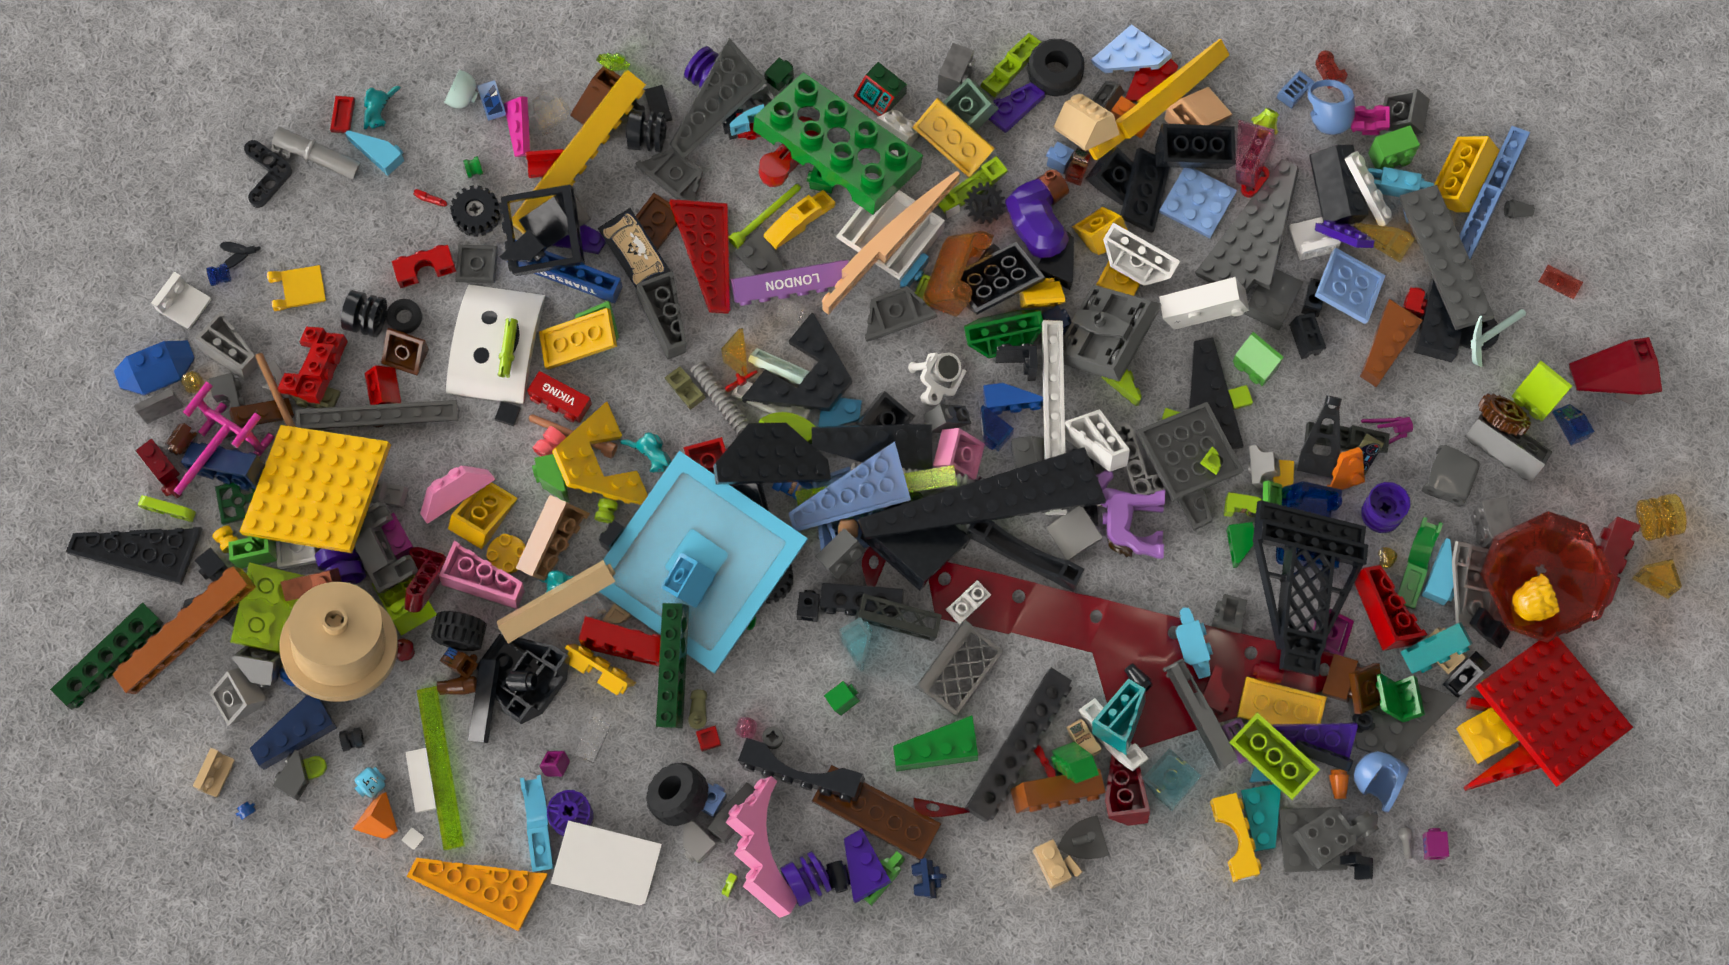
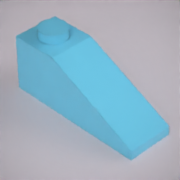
M349 130L345 132L348 140L387 176L404 162L403 151L397 145L393 146L388 141Z
M1448 538L1441 545L1421 595L1443 606L1447 601L1451 602L1454 597L1451 542Z

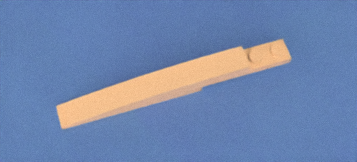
M958 171L941 181L907 207L842 269V278L836 283L834 291L824 296L822 300L824 312L829 315L879 259L886 263L959 182L960 173Z

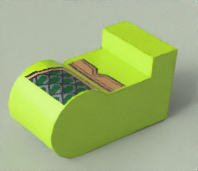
M1228 492L1225 499L1224 516L1232 517L1234 512L1245 513L1249 517H1256L1257 501H1261V499L1256 496Z

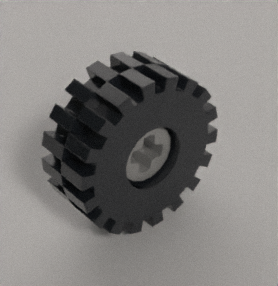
M474 185L470 186V190L463 188L462 194L457 192L455 194L457 199H452L453 205H450L453 221L461 232L465 231V234L468 236L472 233L474 237H478V233H481L483 236L486 235L485 231L491 232L493 231V226L497 227V220H500L501 216L499 203L493 192L490 193L488 188L483 190L482 186L479 185L477 189L474 188ZM473 207L479 209L477 214H474L472 211Z

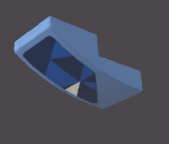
M495 80L477 85L488 121L505 116L506 112Z

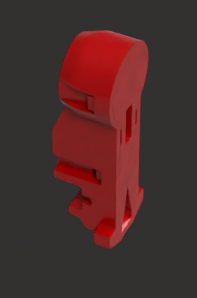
M799 117V119L804 123L806 121L813 120L810 117ZM815 131L805 132L808 136L811 137L819 135ZM781 144L774 152L762 156L759 162L758 174L765 185L778 187L784 184L789 173L800 163L794 160L789 149L784 144Z

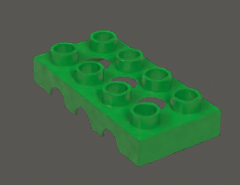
M804 72L754 116V132L773 145L776 142L784 144L791 152L792 158L804 166L805 163L814 165L819 170L822 180L832 187H835L836 184L845 187L851 194L852 201L872 215L921 169L923 155ZM803 107H813L820 113V119L804 123L798 118L797 113ZM837 108L839 114L832 113L830 109ZM778 110H785L789 114L782 116L776 112ZM833 128H843L850 134V140L834 144L828 139L827 134ZM867 129L868 135L862 134L860 130ZM815 131L819 135L811 137L808 136L805 132ZM863 149H873L879 153L880 161L878 164L868 163L863 165L858 160V153ZM897 150L898 156L892 155L890 151ZM845 152L849 157L840 158L835 153ZM875 173L880 178L870 179L866 174Z

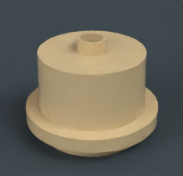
M329 582L313 587L298 599L282 629L279 647L283 668L296 687L314 698L341 702L367 695L385 681L392 671L397 658L398 640L396 628L390 615L368 592L350 583Z

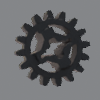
M986 182L984 187L982 183H978V188L972 186L971 190L973 192H966L969 199H964L963 201L968 203V206L964 207V210L970 211L967 216L973 215L974 222L980 219V224H984L985 220H987L988 224L992 223L991 218L998 220L997 214L1002 215L1004 213L1000 209L1006 207L1002 203V200L1006 198L1000 197L1002 190L996 191L997 185L989 187V182ZM982 190L987 191L983 196L976 194ZM994 196H995V198H996V200H997V205L994 204V200H993V197H994ZM987 198V204L989 206H986L982 209L983 203L981 202V200H985ZM972 202L976 204V211L973 208ZM985 211L993 212L989 216H982Z

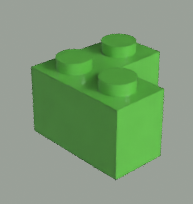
M248 536L245 539L228 542L229 559L238 568H247L249 563L261 565L277 561L275 540Z

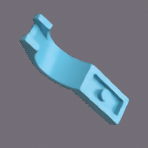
M537 775V779L526 781L525 777L520 778L526 808L527 836L532 872L554 869L542 777Z

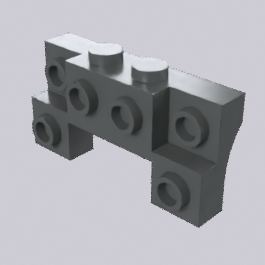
M377 502L368 508L354 547L355 551L360 555L363 567L368 572L378 593H385L399 583L408 581L418 572L411 555L403 556L397 560L381 527L393 520L385 502Z

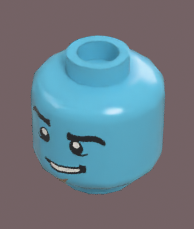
M367 767L355 778L357 786L354 789L362 797L367 795L373 798L385 787L384 780L386 778L376 767L373 769Z

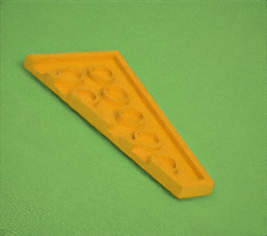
M416 858L406 877L519 932L548 874Z

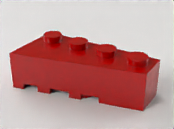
M585 616L579 636V642L582 646L587 647L591 651L659 667L661 635H648L640 630H631L620 625Z

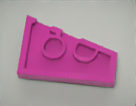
M520 96L503 103L515 157L526 156V152L530 151L528 97Z

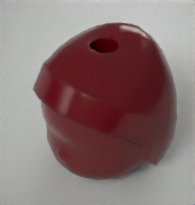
M405 638L399 639L397 660L403 662L412 659L415 654L413 642Z

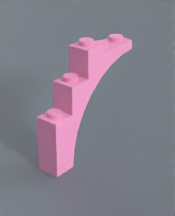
M770 776L764 780L760 779L755 784V791L744 803L736 804L730 809L728 813L730 816L726 823L742 836L737 843L738 849L734 855L751 868L745 877L747 880L743 887L780 918L790 914L798 901L791 887L780 874L768 843L766 827L767 808L771 793L777 783V780Z

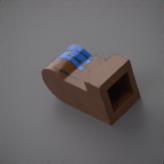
M451 647L447 649L439 660L466 679H469L478 666V663L467 654L457 652ZM470 663L469 669L463 672L464 666Z

